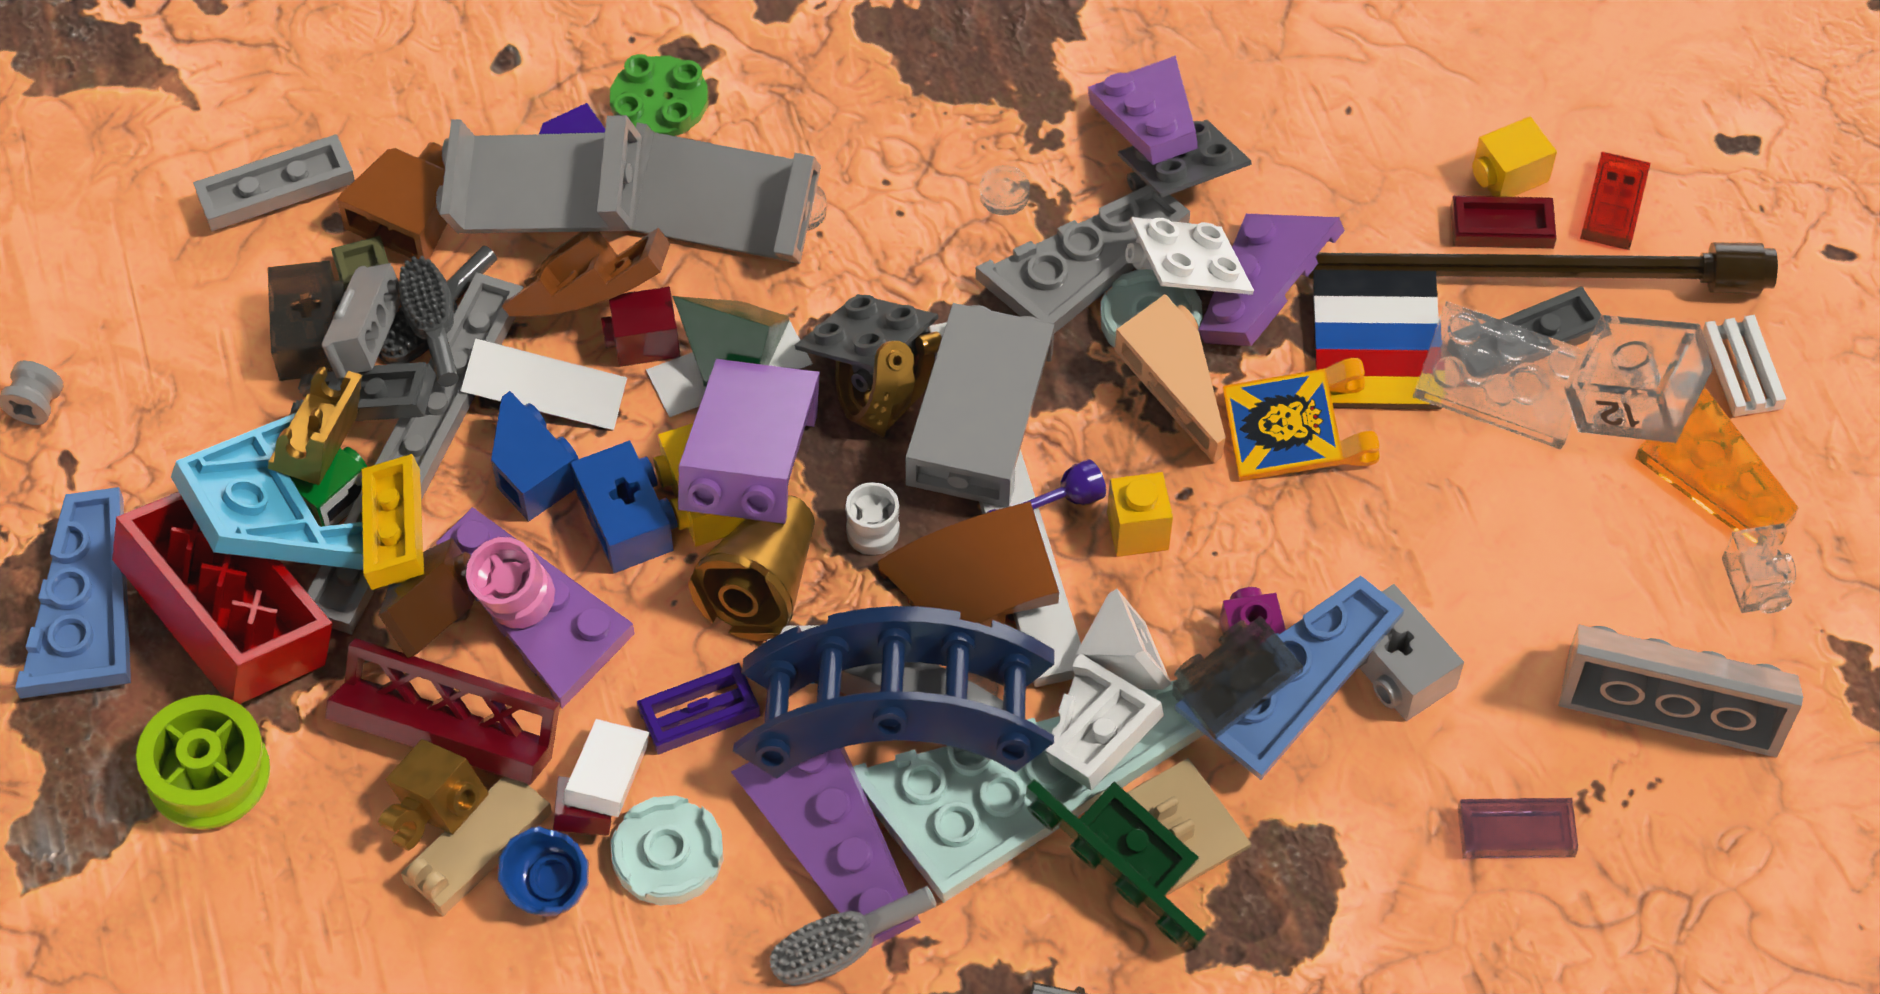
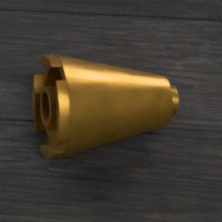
M788 495L785 524L745 519L696 564L688 586L692 601L705 618L714 623L718 617L732 626L728 632L729 634L742 639L754 641L768 640L782 632L783 628L792 619L815 525L814 515L806 503L796 496Z

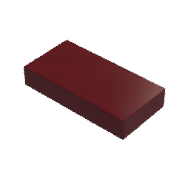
M1452 196L1450 209L1453 247L1554 249L1557 234L1553 198Z

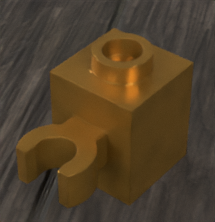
M421 739L385 779L401 803L387 807L381 814L378 823L390 831L397 832L391 841L393 844L409 851L420 842L426 823L453 835L484 801L489 792L466 758Z

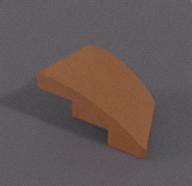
M657 228L617 255L600 231L580 232L553 250L542 264L524 281L526 288L507 299L502 304V307L512 317H533L582 309L612 299L659 274L662 270L670 242L661 230Z
M1031 501L1001 508L944 527L878 560L879 574L884 579L889 578L908 597L910 606L961 612L960 620L979 623L990 627L992 620L1005 624L1006 615L1059 603L1058 586Z

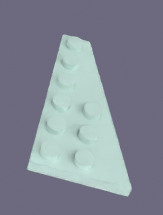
M1181 678L1171 681L1172 684L1163 690L1140 689L1162 703L1164 716L1092 791L1050 765L1046 750L1016 773L991 759L987 760L979 754L952 746H945L919 754L916 753V750L896 754L895 760L870 767H867L866 763L853 766L873 813L944 903L1060 828L1057 825L1053 831H1050L1028 811L1027 807L1032 802L1026 797V788L1033 779L1037 780L1078 817L1087 811L1113 782H1116L1123 788L1205 734L1175 710V704L1191 693L1192 695L1195 694ZM1060 716L1036 722L1035 718L1027 720L1052 733V730L1059 724Z

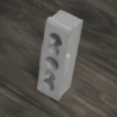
M391 263L372 267H358L354 271L321 344L336 377L339 379L344 378L348 371L354 373L370 371L375 365L401 304L399 281Z

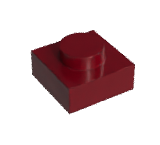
M558 776L553 830L609 836L612 816L564 804L565 789L570 777Z

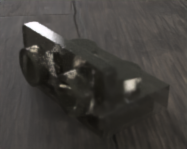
M1259 616L1249 625L1244 620L1234 624L1219 638L1218 642L1221 644L1219 648L1206 658H1203L1200 653L1194 655L1183 663L1174 674L1177 680L1173 682V697L1178 702L1183 700L1214 740L1303 672L1302 664L1262 616Z

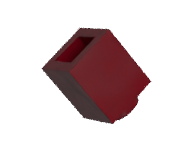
M670 286L622 293L609 299L611 316L601 317L605 346L606 348L616 347L619 367L681 357Z

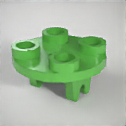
M636 54L626 60L624 69L618 73L610 87V108L614 116L627 115L635 128L637 122L644 123L655 133L678 136L688 132L701 121L708 108V85L703 77L702 68L695 61L682 60L672 56Z

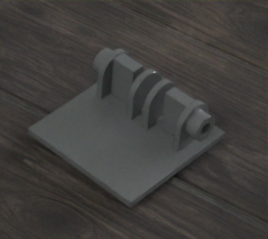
M1207 119L1193 121L1198 149L1154 165L1134 146L1118 151V156L1134 171L1127 174V181L1132 192L1148 185L1160 198L1250 166L1252 161Z
M857 294L847 300L845 305L824 322L815 326L813 331L795 344V349L851 364L854 374L851 377L853 386L860 392L871 391L877 349L885 342L901 341L908 345L913 356L918 353L915 346L916 337L929 334L928 327L938 320L939 316L936 313L916 309L910 305H900L876 299L871 295Z

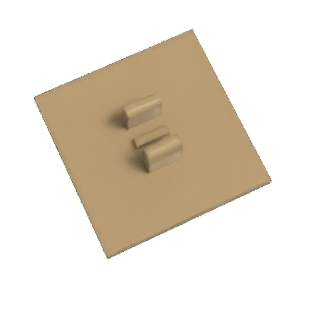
M1189 758L1127 792L1199 857L1195 865L1167 895L1251 847L1249 839Z

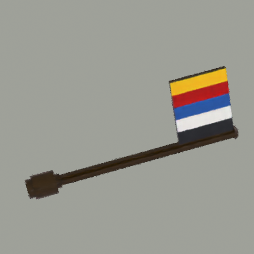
M1712 242L1708 252H1701L1700 256L1318 253L1316 255L1318 264L1308 275V278L1313 279L1316 370L1325 369L1350 358H1358L1363 363L1365 372L1364 389L1356 393L1330 391L1333 408L1442 409L1443 393L1436 276L1699 279L1700 283L1708 284L1710 293L1761 294L1763 289H1774L1778 274L1777 252L1775 248H1764L1763 243Z

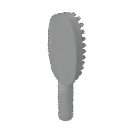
M925 886L865 915L860 912L848 911L832 914L813 921L791 933L774 947L770 955L771 970L780 981L794 986L813 983L832 976L852 965L866 954L873 944L875 935L935 908V898L929 887Z

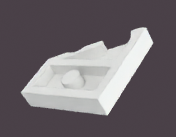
M1080 653L1075 658L1072 666L1074 678L1069 694L1063 695L1058 711L1060 716L1059 724L1051 733L1054 735V744L1048 747L1046 752L1050 765L1092 791L1159 722L1164 713L1160 701Z

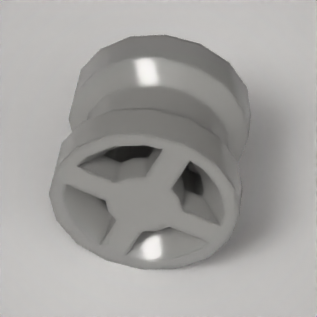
M18 361L10 373L11 385L5 387L0 393V408L18 421L33 425L44 424L51 414L50 402L60 395L64 382L56 372L45 365L33 361Z

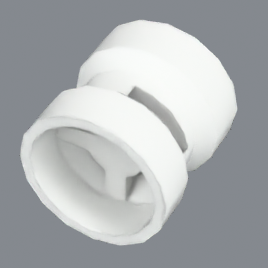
M864 483L854 488L847 496L845 505L848 542L855 550L862 554L873 556L884 554L894 547L899 538L898 497L891 488L881 483Z

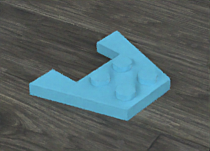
M296 413L176 460L171 478L213 552L363 570V522L319 527L290 476L268 469L269 460L275 451L276 441L281 432L289 427Z

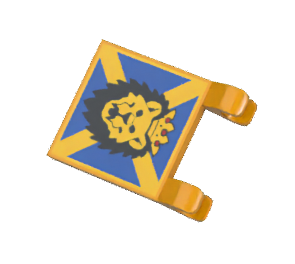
M1350 358L1325 369L1222 386L1239 482L1342 464L1356 466L1376 464L1380 459V445L1375 432H1359L1340 441L1330 391L1339 393L1362 391L1365 387V372L1362 361L1358 358Z

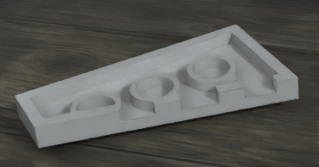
M1147 185L1100 207L1099 214L1081 223L1073 220L1058 227L1057 234L1037 244H1034L1031 240L1014 248L1013 255L995 264L992 260L976 266L975 279L1020 317L1032 316L1042 322L1055 324V334L1111 288L1116 279L1135 268L1132 263H1127L1125 258L1127 245L1135 243L1137 240L1135 231L1130 223L1131 217L1146 219L1165 218L1174 222L1189 223L1191 211L1171 195L1160 198Z

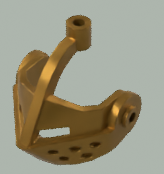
M933 332L916 337L915 346L919 354V361L915 376L912 368L914 356L908 345L901 341L883 343L877 349L875 355L871 391H858L851 381V377L854 375L852 365L836 361V388L840 406L845 416L856 424L884 438L886 431L927 388L934 366V353H938L942 340L940 333Z

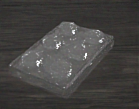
M1446 301L1412 397L1561 450L1566 443L1594 353Z

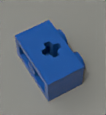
M630 440L570 462L576 494L613 573L674 551L671 530L678 527L675 513L667 498L658 499L653 487L658 486V482L651 462L647 456L638 458Z

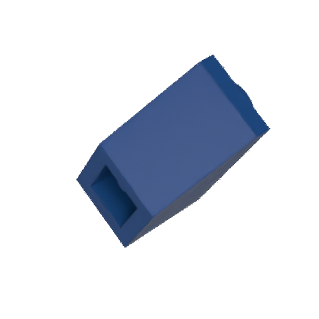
M509 391L501 398L491 462L497 488L529 522L575 490L570 462L579 458L574 448L565 438L559 437L556 439L547 430L543 416L534 405L527 403L524 406Z

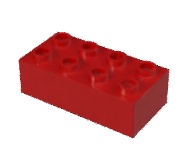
M179 491L116 517L113 562L223 697L241 704L326 664L333 623L280 560L213 552Z

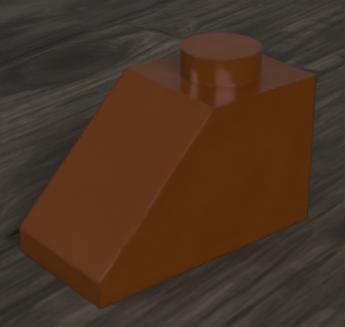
M453 538L424 551V574L407 579L402 583L390 584L378 615L407 658L418 654L473 606L476 596L469 589L466 580L467 563L471 555L467 552L462 553Z

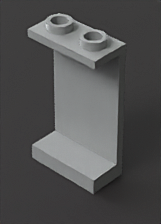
M627 115L607 116L605 133L475 136L461 119H451L449 138L444 140L442 146L445 174L444 183L439 186L436 195L438 212L457 234L632 231L642 136Z
M637 122L636 129L641 134L642 139L632 231L649 234L659 228L664 236L670 239L798 264L801 263L821 165L815 156L794 153V158L791 159L655 133L647 124Z
M952 304L906 454L907 486L1003 507L1010 506L1014 492L1015 466L1045 361L1051 362L1053 355L1055 324L1042 322L1032 316L1018 317L991 311L980 305Z

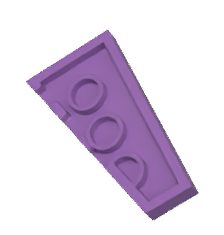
M472 507L436 542V545L453 538L462 553L467 552L472 556L473 552L486 541L496 537H514ZM532 551L551 576L555 587L554 603L549 613L537 624L524 629L506 627L499 624L492 615L491 617L496 627L504 637L507 636L522 654L523 661L535 676L538 675L550 689L551 696L555 701L560 702V707L563 709L635 634L633 623Z

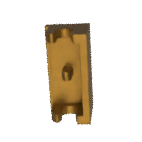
M321 367L316 371L311 380L310 394L306 395L289 427L281 432L276 441L275 451L269 460L268 469L320 485L357 418L362 381L361 374L348 371L340 385L341 390L337 391L331 389L325 383L327 377V369L325 367Z

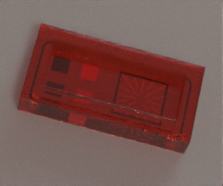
M1601 152L1580 239L1630 250L1650 162Z

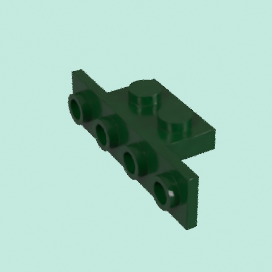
M1032 780L1026 788V797L1032 802L1027 809L1043 826L1053 831L1058 825L1074 840L1069 846L1070 849L1092 869L1101 864L1117 879L1112 884L1113 888L1127 902L1136 908L1143 902L1160 917L1155 925L1174 944L1181 947L1186 941L1196 949L1203 942L1206 933L1166 898L1167 894L1198 861L1199 857L1116 782H1113L1079 819L1037 780Z

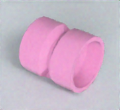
M496 537L480 545L470 557L466 570V580L469 589L499 624L509 628L524 629L537 624L549 613L555 596L552 578L523 542L512 537Z

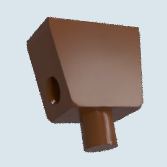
M430 142L419 157L397 148L387 149L337 198L344 229L366 239L381 236L384 247L409 258L414 256L416 259H419L420 256H423L425 260L430 259L447 225V222L439 214L436 204L437 190L440 185H443L445 174L442 145Z

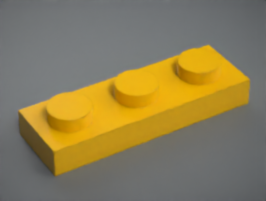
M413 454L362 469L363 575L371 590L393 583H402L407 579L424 574L420 468Z

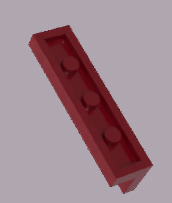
M355 638L348 647L345 681L327 700L325 719L411 747H415L421 739H424L466 758L470 766L531 785L552 759L560 702L415 656L407 658L402 652ZM364 660L379 664L391 681L380 685L361 679ZM416 677L430 680L442 697L435 701L421 698L409 681ZM468 693L480 696L493 713L485 718L471 714L460 697ZM521 709L542 716L540 735L522 730L512 714Z

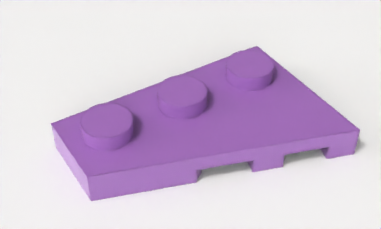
M1176 56L1128 73L1112 74L1105 78L1103 82L1088 87L1090 104L1152 165L1198 149L1196 130Z
M1246 213L1232 248L1254 292L1252 295L1214 291L1199 328L1204 343L1252 346L1287 303L1285 294L1300 275L1308 277L1318 264L1316 255L1327 242L1335 243L1345 231L1340 218Z

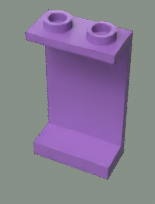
M716 359L679 463L678 510L785 524L788 507V484L805 426L814 427L817 418L819 372Z

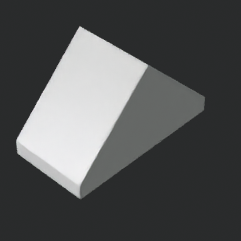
M1115 589L1107 595L1075 655L1078 656L1081 653L1138 689L1163 690L1172 683L1148 627L1122 593Z

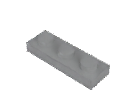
M335 134L195 181L193 185L212 232L348 186L355 181L338 135Z

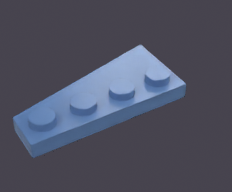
M119 487L65 494L50 551L52 562L47 580L43 579L38 597L41 604L35 627L30 628L26 643L28 655L24 670L19 671L15 686L20 699L131 683L127 578L112 560L116 517L124 514V498Z
M1360 575L1304 614L1303 618L1281 634L1277 633L1261 644L1257 651L1235 666L1231 665L1215 676L1214 680L1193 695L1191 693L1175 704V710L1252 774L1262 780L1403 616L1404 609Z

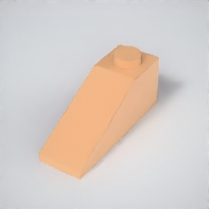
M1164 294L1116 329L1114 351L1207 457L1215 463L1222 458L1226 437L1198 331V324L1192 313L1181 304L1176 306Z

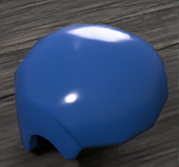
M531 827L510 838L499 856L498 881L508 899L523 911L543 917L558 916L560 913H566L575 907L589 885V861L578 843L568 835L543 827Z

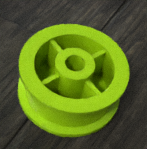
M217 695L186 697L160 710L144 728L138 741L136 752L138 771L156 809L171 822L191 829H214L240 819L259 802L270 778L269 755L255 719L249 711L237 702Z

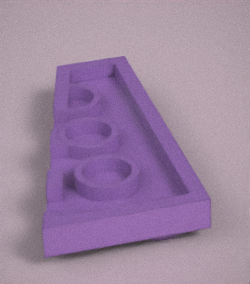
M845 747L810 758L791 768L777 779L751 762L731 771L839 913L854 911L865 915L908 895ZM918 915L875 935L870 948L921 923Z

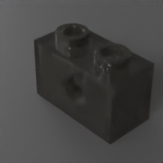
M330 260L267 267L271 354L279 381L301 379L302 376L304 377V374H314L321 367H325L327 372H332L333 369L321 344L346 291L344 280L334 279Z

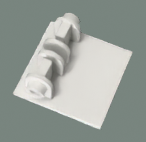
M1131 217L1130 223L1135 231L1137 240L1135 243L1127 245L1125 251L1127 263H1132L1136 269L1153 270L1160 286L1253 294L1254 290L1222 227L1205 222L1192 224L1174 222L1165 218L1146 219Z

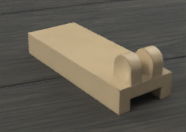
M503 776L488 790L489 795L453 835L444 831L401 872L403 882L411 889L414 887L429 900L440 915H446L499 864V856L510 838L531 827H538L552 814L550 803L528 784Z

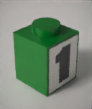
M346 447L338 450L320 485L290 476L319 527L338 525L348 516L362 490V469L366 468L367 464L355 450Z

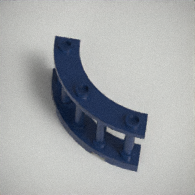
M888 606L863 608L828 616L827 624L809 628L805 631H801L799 626L789 629L763 643L743 658L742 674L767 689L764 724L753 729L735 742L733 752L777 779L802 762L838 748L877 741H921L952 746L979 754L998 762L1016 773L1054 744L1053 734L1025 719L1026 687L1054 665V649L1024 632L993 620L990 627L960 620L961 612L917 606ZM915 662L946 666L945 695L925 692H903L904 663ZM882 663L880 692L858 693L840 697L842 671L854 667ZM968 672L1003 686V710L981 702L968 700ZM818 680L817 702L788 712L789 697L801 688Z

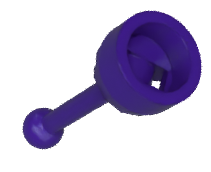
M1087 459L1072 465L1064 472L1060 481V488L1026 502L1031 501L1033 510L1064 497L1074 504L1088 505L1106 496V485L1098 466L1092 460Z

